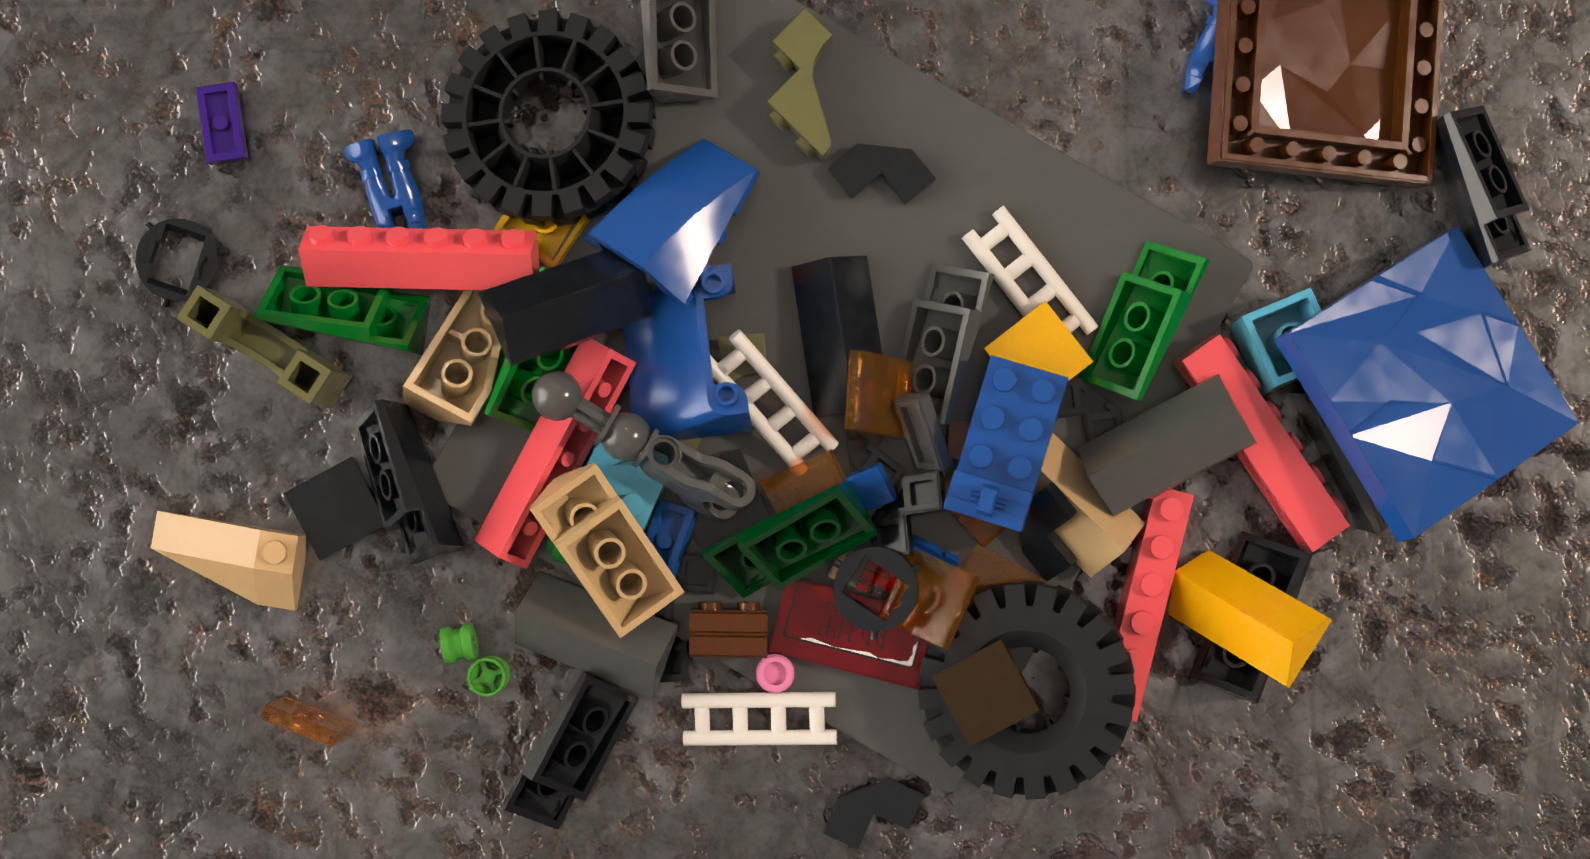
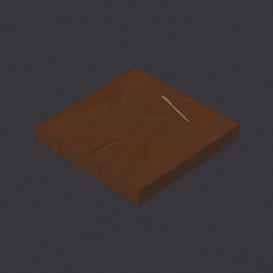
M1218 0L1207 165L1411 188L1433 185L1445 0Z

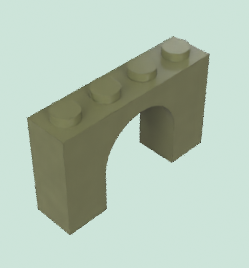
M197 285L176 318L207 339L226 344L265 366L280 377L277 384L308 404L332 408L352 378V375L271 323L257 320L254 312L226 294Z

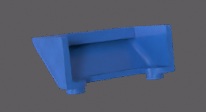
M731 264L709 267L703 280L698 279L691 291L694 297L688 308L663 293L659 288L648 291L652 316L623 327L626 357L636 362L629 376L632 413L640 415L648 423L651 432L656 428L659 430L658 435H668L679 441L751 432L752 423L745 391L739 385L730 382L714 384L704 301L718 300L728 294L736 293Z

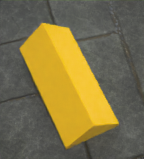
M1210 550L1181 566L1174 573L1168 615L1288 688L1296 679L1332 621L1327 616Z

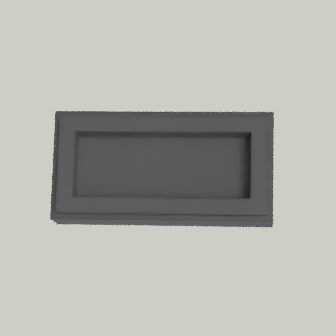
M902 393L894 398V404L916 468L946 470L953 465L930 394Z

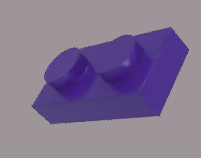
M235 82L195 87L206 162L210 165L247 160L248 152L238 85Z

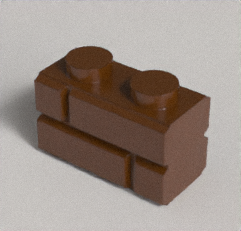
M699 601L698 608H691L689 613V657L767 658L768 609H760V602H737V609H722V602Z

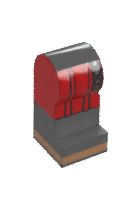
M851 549L850 551L837 557V559L843 562L849 555L854 553L856 550ZM865 557L848 585L893 603L902 581ZM831 564L827 576L835 579L838 568Z

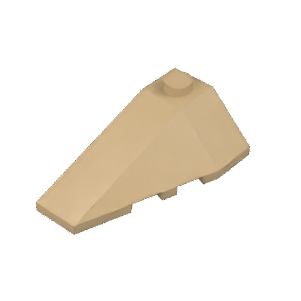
M483 290L463 291L403 385V403L437 421L472 426L491 395L501 345L479 296V292Z
M157 511L151 549L257 605L296 611L309 540L306 534Z

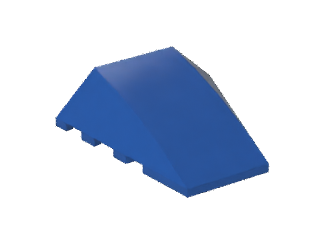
M702 139L646 179L581 238L599 251L611 250L650 276L663 293L688 308L694 297L691 291L698 279L703 280L710 267L707 262L716 245H722L727 235L725 228L730 218L738 215L760 173L755 167L710 141Z

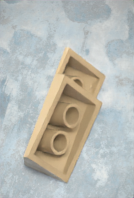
M1052 433L1034 494L1051 482H1054L1077 510V513L1070 520L1054 531L1077 558L1075 563L1092 578L1126 551L1145 525V522L1131 508L1113 516L1089 480L1083 462Z
M595 462L554 477L529 507L531 513L620 639L684 593V590L623 500L616 494Z

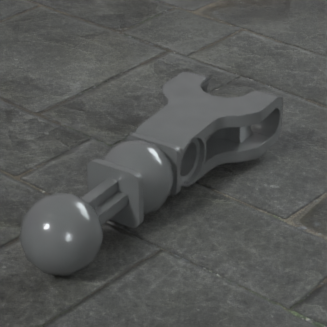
M561 371L549 372L542 375L535 382L532 390L533 404L535 409L544 418L553 421L572 418L596 432L597 436L592 443L593 445L597 446L602 442L605 451L613 459L633 461V467L636 468L639 465L648 477L676 493L689 508L715 522H724L731 518L737 510L744 508L754 499L755 482L747 473L723 459L702 454L671 436L658 435L659 430L656 428L651 432L648 423L640 415L631 412L618 413L622 407L618 404L610 413L582 397L579 382L571 374ZM653 449H659L666 453L668 465H662L655 461L652 453ZM735 481L739 483L743 489V496L740 498L738 491L727 482ZM712 503L724 507L726 510H717Z

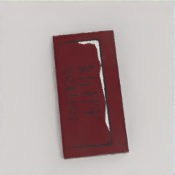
M799 579L784 588L768 651L918 690L921 680L919 676L923 656L928 652V643L933 634L937 614L915 608L903 623L892 629L878 632L877 640L870 639V631L862 630L852 625L841 614L835 602L833 587ZM844 590V592L886 620L893 610L900 605Z

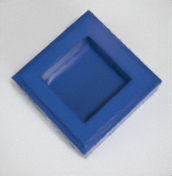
M881 462L848 474L843 479L844 482L850 481L866 511L892 502L897 497Z

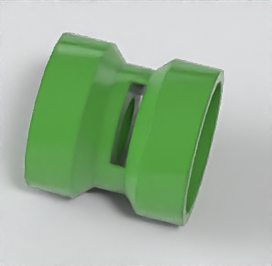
M484 656L470 666L467 674L468 685L473 692L480 696L488 697L495 695L509 683L511 677L510 666L500 656Z

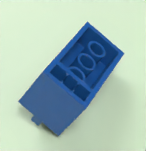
M991 355L957 470H954L943 506L944 509L1016 531H1023L1068 384V377Z

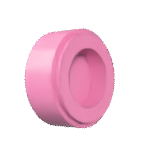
M778 653L768 654V657L762 658L757 665L756 679L764 690L772 693L782 692L793 682L794 666L785 655Z

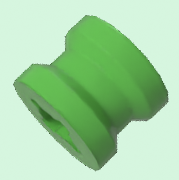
M465 623L458 629H453L450 626L440 628V647L446 665L455 664L458 659L463 658L468 661L478 660V641L473 623Z

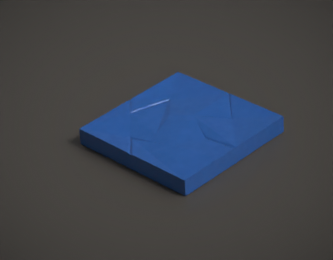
M1458 226L1441 233L1274 339L1397 542L1417 537L1579 423Z

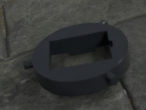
M168 219L154 226L151 222H148L144 226L148 231L141 238L136 250V269L145 287L153 294L162 298L161 306L168 308L170 300L177 302L188 301L197 285L209 289L213 287L221 271L222 255H227L228 249L227 247L220 248L214 236L206 228L186 219ZM169 230L185 235V233L190 234L192 238L204 242L188 290L153 279Z
M871 546L857 550L843 562L837 558L834 560L832 565L838 568L833 586L836 605L848 622L862 630L870 631V639L877 640L878 632L900 625L914 611L920 591L917 572L922 570L920 563L912 565L900 552L884 546ZM865 557L909 585L900 599L902 601L901 604L893 610L887 620L844 592Z

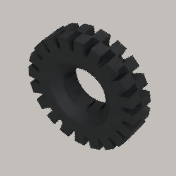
M538 10V19L530 20L526 13L507 18L509 28L500 32L494 24L479 35L484 42L481 47L475 50L469 45L457 60L463 67L459 75L450 72L444 89L450 96L449 103H441V123L447 128L448 133L442 135L447 153L454 159L456 164L453 166L464 182L496 211L512 219L516 216L527 224L544 226L545 221H553L557 226L576 224L575 217L584 214L588 219H591L606 211L603 205L609 200L613 199L618 203L631 190L627 185L631 178L639 179L648 164L644 156L647 149L653 150L656 131L652 126V119H656L654 99L647 91L646 78L627 46H623L617 36L600 24L598 28L593 26L587 17L570 13L569 18L566 19L561 17L558 10ZM547 81L568 83L567 85L570 90L578 89L583 93L587 105L582 107L584 114L587 116L581 134L574 137L575 142L562 151L554 153L552 150L546 155L528 152L529 149L523 143L518 147L513 140L510 128L514 127L510 116L517 99L520 100L522 98L521 94L525 90L540 82L543 84H547Z
M1027 580L1022 583L1008 582L993 586L988 590L979 592L954 609L947 616L943 624L937 627L928 643L930 647L927 654L922 658L919 676L922 677V687L918 689L920 710H925L927 718L923 724L930 740H937L942 748L939 754L951 768L955 765L965 772L962 778L978 788L984 784L993 788L992 794L1011 799L1014 794L1025 795L1026 800L1046 799L1048 794L1055 792L1062 795L1077 789L1081 782L1086 779L1090 781L1101 772L1110 758H1114L1124 741L1132 720L1136 696V685H1134L1133 675L1135 670L1130 652L1126 651L1123 644L1124 638L1115 624H1111L1103 616L1104 612L1090 600L1085 601L1078 597L1075 591L1060 585L1054 587L1046 585L1045 582ZM1003 638L1009 650L1017 647H1033L1034 653H1037L1039 649L1043 650L1061 664L1058 666V670L1064 669L1066 672L1070 695H1064L1063 700L1068 701L1065 712L1056 721L1053 722L1049 718L1046 721L1047 726L1033 729L1022 728L1023 723H1018L1017 726L1011 725L969 747L931 677Z

